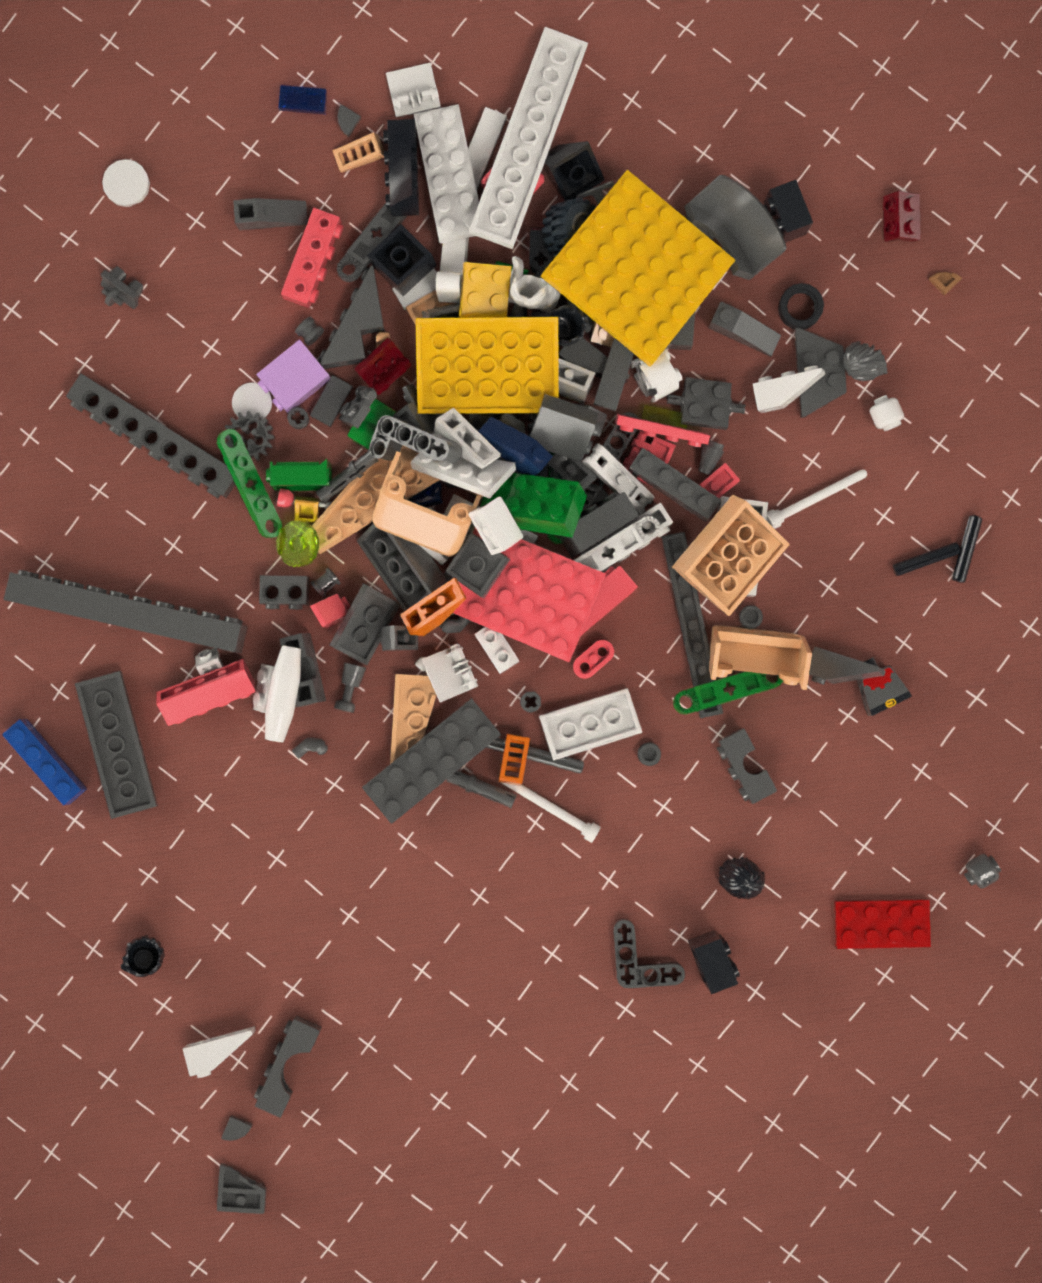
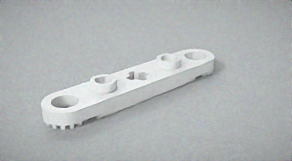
M652 516L643 517L574 561L602 572L655 539L660 533V523ZM645 522L654 524L655 532L653 534L647 535L643 533L642 525ZM603 548L614 549L613 559L602 557L604 553Z

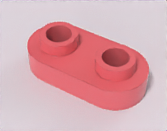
M606 640L595 642L575 660L573 664L574 673L582 679L592 677L613 658L614 648L612 644ZM603 647L606 649L607 653L605 656L598 654L599 648ZM582 663H587L589 665V670L583 672L580 669V665Z

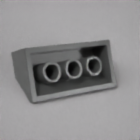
M374 524L357 540L404 611L448 582L430 554L422 547L380 530Z

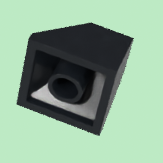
M588 141L560 144L549 150L543 167L563 201L576 199L578 194L586 192L605 181Z

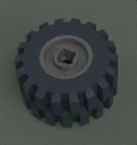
M576 198L552 205L550 210H547L545 213L547 218H543L542 222L544 224L542 233L545 234L543 239L548 244V250L554 252L553 256L556 257L595 210L596 206L594 204L590 205L589 200Z

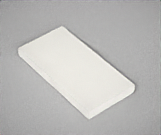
M628 688L539 716L553 761L642 733Z

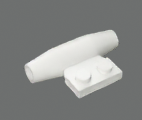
M282 645L275 666L261 664V668L258 671L257 690L253 696V710L265 713V739L284 742L291 724L301 678L300 648Z

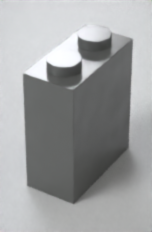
M545 394L529 437L537 440L547 451L581 462L584 454L589 455L593 444V441H590L591 436H596L600 427V423L597 422L599 412Z

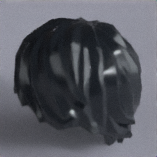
M566 304L555 310L551 309L549 313L545 312L542 314V317H558L559 345L570 346L584 337L588 321L585 320L584 313L578 311L577 308H572Z
M748 858L727 859L723 866L719 867V883L733 897L750 900L762 892L765 884V872H761L758 866Z
M145 935L127 943L126 954L122 957L123 964H121V969L142 978L157 972L165 957L160 941L157 942L155 938H149L148 935Z

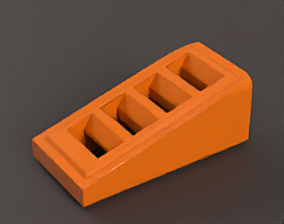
M507 734L498 782L522 786L530 738ZM510 742L522 744L524 748L510 747ZM508 753L522 754V758L508 756ZM507 762L518 763L520 768L506 765ZM505 771L519 773L518 777L507 776Z

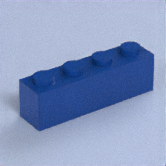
M19 719L2 734L63 806L70 805L87 790L86 786L28 719Z

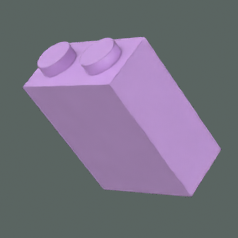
M300 339L256 374L260 379L257 382L265 393L269 391L275 397L272 402L280 412L285 409L287 413L292 408L302 404L330 380L329 374Z

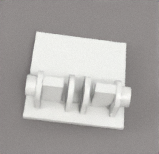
M431 63L386 73L396 118L441 108Z
M459 644L421 659L439 702L478 687V680L474 678L471 671L472 667L468 665L469 660H466L462 651L463 647H460Z

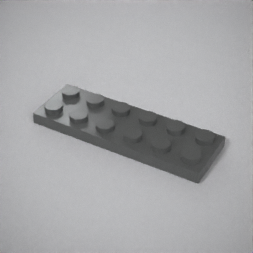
M122 671L75 683L111 819L158 806Z
M471 698L362 788L387 820L393 824L500 737L501 734Z

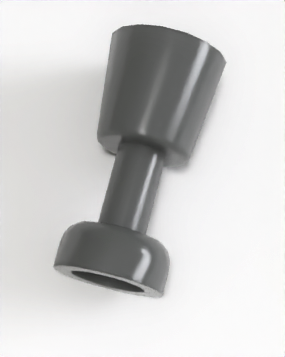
M344 662L341 683L345 684L342 700L335 702V709L354 713L355 704L351 702L354 687H359L366 671L365 667Z

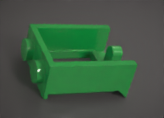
M328 459L321 464L319 462H276L275 465L273 462H270V468L266 469V481L270 482V486L276 491H279L280 488L290 491H316L323 486H330V480L332 479V465Z

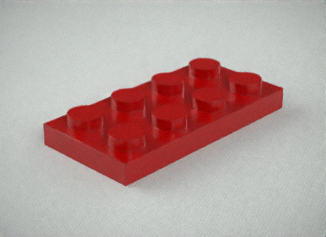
M930 900L834 901L836 949L931 947Z

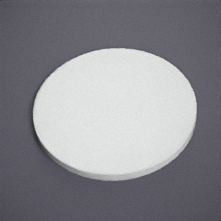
M246 383L235 391L232 398V407L237 416L240 412L245 417L247 411H250L252 417L259 413L261 415L260 420H262L271 410L272 398L270 393H265L258 383Z

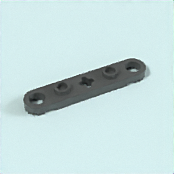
M385 203L337 264V272L340 279L345 282L357 280L371 263L367 255L402 224L407 216L392 217L391 209L386 208ZM381 230L382 237L377 236L374 239L372 231L378 232ZM346 265H353L355 267V272L351 275L344 274L342 270Z

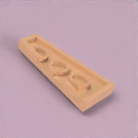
M396 674L390 764L424 737L437 696L428 676Z

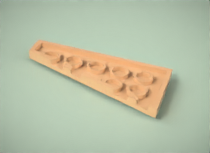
M402 445L400 462L395 476L405 481L406 493L403 499L408 500L440 479L413 470L411 461L418 453ZM379 459L377 463L364 472L361 478L357 477L349 483L302 536V539L319 554H322L373 522V511L392 461Z

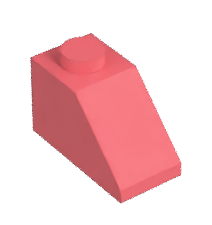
M335 594L310 607L321 626L328 629L344 619L351 605L345 596L341 598L339 594Z

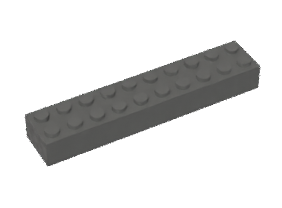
M18 570V574L11 572L9 574L3 600L242 654L248 630L247 626L242 625V620L225 616L223 621L219 620L220 615L202 611V615H197L198 610L179 606V610H175V605L156 601V605L151 604L152 600L134 595L133 600L129 599L130 595L110 590V595L106 594L107 590L87 585V589H83V584L64 580V584H61V579L41 575V579H38L39 574L24 570Z

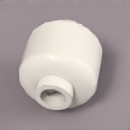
M887 395L874 400L875 405L869 411L876 428L883 429L885 432L902 424L901 420L904 418V413L896 398L888 399Z

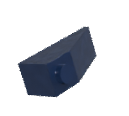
M490 417L478 430L501 454L500 456L505 461L515 463L516 471L519 474L535 476L553 457L537 440L493 417Z

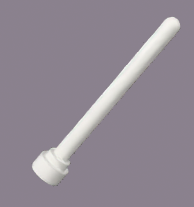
M864 469L859 470L781 511L772 509L767 512L766 521L776 529L781 526L785 518L866 478L867 471Z
M502 783L580 830L581 834L585 836L584 839L591 843L601 829L594 822L586 824L523 785Z

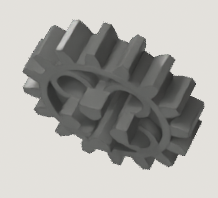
M247 411L244 417L239 412V419L235 420L231 417L230 420L233 424L231 426L225 425V428L241 429L247 435L251 433L256 439L263 438V443L256 445L252 439L246 440L240 435L244 444L247 442V451L251 459L254 457L257 461H260L259 455L262 453L267 456L268 454L265 449L273 448L269 440H274L275 436L269 434V432L274 429L272 426H266L268 423L266 418L260 420L261 415L259 413L252 417V413ZM254 422L257 423V428L251 431L250 425ZM226 435L225 439L229 441L225 444L231 448L234 446V439Z

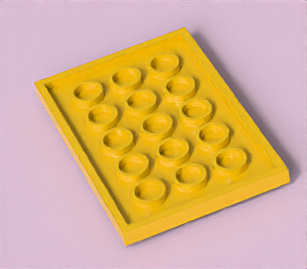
M558 317L416 318L418 414H444L452 408H455L459 413H538L545 394L559 398Z

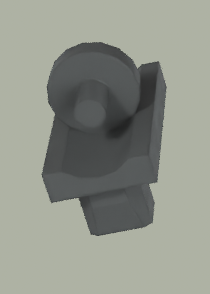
M118 266L110 272L104 270L101 273L103 278L101 282L103 287L102 293L107 296L105 299L106 305L112 306L116 303L122 306L125 303L132 309L138 306V298L143 292V285L140 282L133 280L128 286L124 284L123 281L126 279V273Z

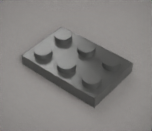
M363 583L333 637L330 646L368 665L380 643L381 627L390 625L400 604Z

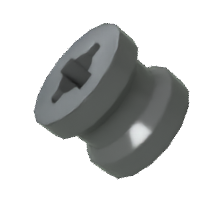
M310 316L300 323L295 333L298 336H302L305 339L304 342L310 346L321 337L324 329L321 326H317L315 320Z

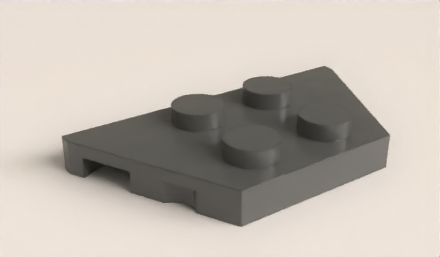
M795 328L797 373L804 372V368L810 366H818V368H822L825 371L823 377L799 396L801 418H804L847 392L843 363L844 348L842 345L806 330Z

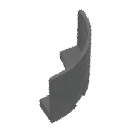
M719 175L684 206L687 220L711 240L716 238L723 246L722 249L735 259V262L730 267L732 274L750 280L786 251L787 247L784 238L768 210L749 190L728 176Z

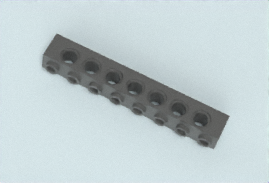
M80 373L66 395L72 401L70 403L72 407L80 412L84 409L91 413L89 417L99 424H102L103 421L111 425L109 430L120 437L122 434L130 437L129 443L139 449L142 446L149 449L148 455L159 462L162 458L168 461L167 467L180 474L181 471L189 475L187 479L195 485L199 486L201 483L209 487L207 492L214 497L219 498L221 495L227 499L236 485L226 464ZM93 396L99 397V402L96 406H90L89 404ZM118 408V416L110 419V410ZM137 420V429L134 431H129V423L131 421ZM151 433H157V441L149 444L148 436ZM171 445H176L177 453L173 456H168L167 449ZM196 457V466L194 468H187L188 459ZM212 469L216 470V478L212 481H207V472Z

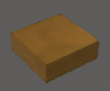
M296 496L295 521L315 523L319 518V498Z

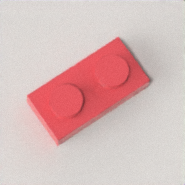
M724 463L699 485L720 498L740 482V479Z

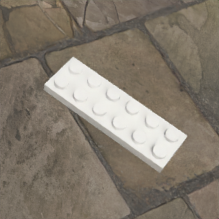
M459 104L414 113L439 242L445 243L474 237L475 235L469 233V229L479 205Z

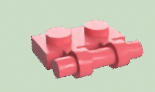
M639 431L637 437L633 438L631 443L633 447L628 458L625 457L623 462L624 467L629 470L639 452L644 448L668 464L676 445L658 437H654L652 443L648 444L645 442L647 436L642 434L643 431ZM638 477L636 478L638 481H640V482H642V483H644V484H647L646 482H644V481L641 480L640 478H638Z

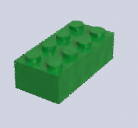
M513 473L490 499L483 496L480 507L485 506L497 497H501L520 530L573 538L587 495L580 483L576 481Z

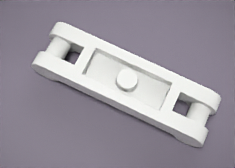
M595 444L591 455L586 456L582 463L592 470L617 495L625 492L640 516L645 512V506L651 504L655 499L654 495L602 445ZM599 458L604 460L601 466L597 463ZM638 494H639V495H640V499H639L638 501H636L635 498H636V497L638 496Z

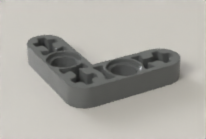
M620 919L615 923L613 932L616 976L618 983L622 987L672 986L683 982L685 971L678 963L637 965L634 925L628 919ZM622 924H626L627 928H631V931L627 932V941L632 939V943L623 942L618 944V940L623 941L622 933L617 931L622 927ZM623 947H629L633 952L628 960H623L619 956V951ZM634 963V967L629 966L630 975H634V978L630 979V983H626L624 979H621V976L625 975V967L619 968V964L628 965ZM660 968H664V973H670L672 968H676L677 972H681V974L677 975L676 980H673L671 976H664L665 981H661ZM648 969H654L658 974L653 982H648L644 978V973Z

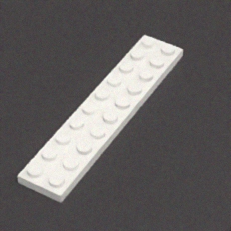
M547 27L544 28L471 223L470 234L513 249L588 45L587 42Z

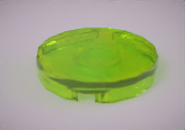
M290 521L278 533L276 550L278 555H281L282 561L291 567H305L312 563L318 554L319 537L316 530L309 523Z

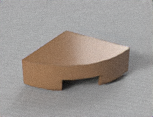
M939 272L932 275L928 280L945 296L962 277L956 273Z

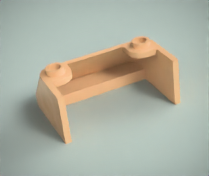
M396 451L373 511V524L380 530L448 557L455 556L462 547L472 523L469 513L478 508L482 495L477 494L473 506L465 503L453 505L448 516L403 499L406 493V483L402 478L395 476L401 453Z
M721 625L712 627L709 661L711 680H716V677H727V674H731L735 670L779 675L783 683L797 685L798 682L801 689L807 690L812 652L804 636L794 633Z

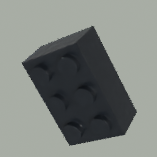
M713 930L688 940L703 982L711 995L738 985L736 978L740 977L736 964L728 957L731 954V950L721 934L717 935Z

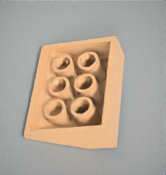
M732 495L672 568L727 616H730L790 544L746 500Z

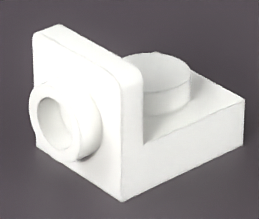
M217 648L203 650L195 656L196 668L200 676L223 666Z

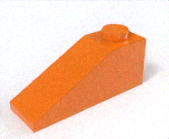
M453 578L404 611L400 616L410 635L425 636L441 625L464 602L466 596L457 579Z

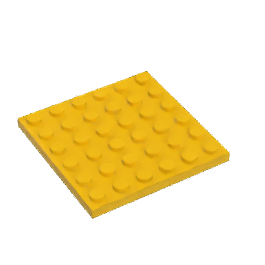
M626 170L540 277L651 367L735 262V259L629 170Z

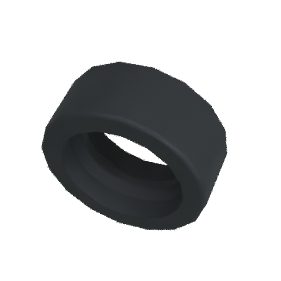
M804 283L789 287L782 295L778 305L781 320L791 329L800 328L804 330L810 328L819 320L824 309L823 297L818 289ZM795 294H806L813 300L814 312L808 319L797 320L789 314L787 308L788 301Z

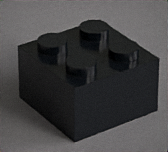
M795 179L769 190L763 206L776 222L785 243L805 236L811 228L813 221L797 180Z
M402 224L367 255L372 266L402 296L406 295L437 266L433 255Z

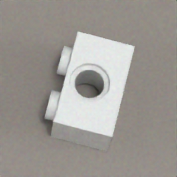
M487 627L475 633L476 638L500 674L520 662L503 634Z

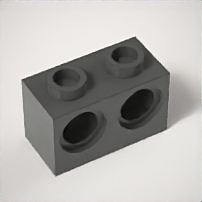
M260 575L259 604L266 605L265 609H280V605H289V609L302 610L303 605H309V577ZM273 586L277 587L279 591L278 596L274 599H269L267 596L268 589ZM294 587H300L302 590V595L298 599L291 598L290 592Z

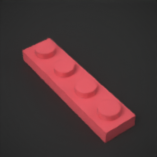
M621 414L616 415L615 423L620 425L619 429L623 431L633 432L634 429L643 430V435L656 437V434L665 435V440L678 442L680 438L688 440L687 444L695 447H701L702 444L708 445L710 435L707 433Z

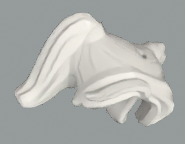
M517 256L513 257L508 301L517 303L521 307L539 309L547 313L551 312V309H555L561 293L542 278L523 275V260Z

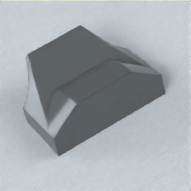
M555 454L547 463L550 470V478L579 482L583 490L597 479L595 474L583 463L559 454Z

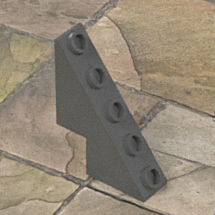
M373 266L365 268L361 276L363 282L360 288L354 289L350 298L352 303L349 309L345 308L343 310L338 330L334 329L329 338L331 343L328 349H324L319 356L318 362L321 363L324 369L361 363L366 358L362 335L385 331Z

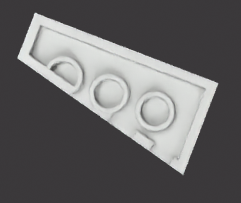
M421 453L411 461L413 470L489 499L516 470L514 462L495 460L482 469L463 458H460L456 463H448L434 460Z

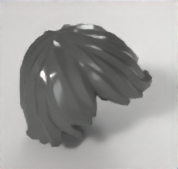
M853 342L846 348L843 355L844 368L848 376L855 380H874L876 377L888 373L887 363L884 359L885 356L882 355L880 349L874 351V345L869 347L868 343Z

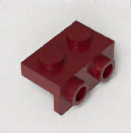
M897 191L883 197L885 242L897 239L910 242L921 240L920 194Z
M387 338L354 370L368 387L373 388L376 394L380 395L397 378L403 375L412 363Z

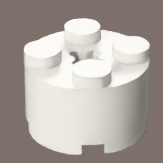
M666 348L651 367L640 358L631 362V369L636 367L637 373L634 374V378L639 388L646 397L651 395L652 399L650 401L652 403L678 390L679 382L682 380L680 371L677 368H673L670 363L671 357Z

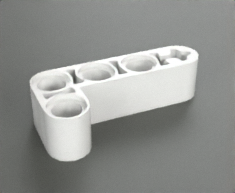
M469 238L445 242L442 245L440 272L438 271L436 274V293L439 302L460 303L463 263L467 262Z

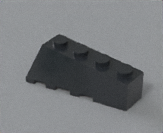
M415 119L387 120V129L383 130L384 144H388V151H384L385 165H389V172H385V186L390 188V194H385L386 208L391 209L392 217L420 215Z

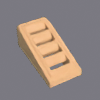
M374 132L332 150L341 173L384 158V148L380 137ZM370 143H373L375 152L373 153L370 147ZM362 146H364L367 154L366 156H363L361 150ZM353 149H355V151H356V154H357V157H358L357 160L354 159V156H353V153H352V150H353ZM342 153H347L350 163L346 164Z

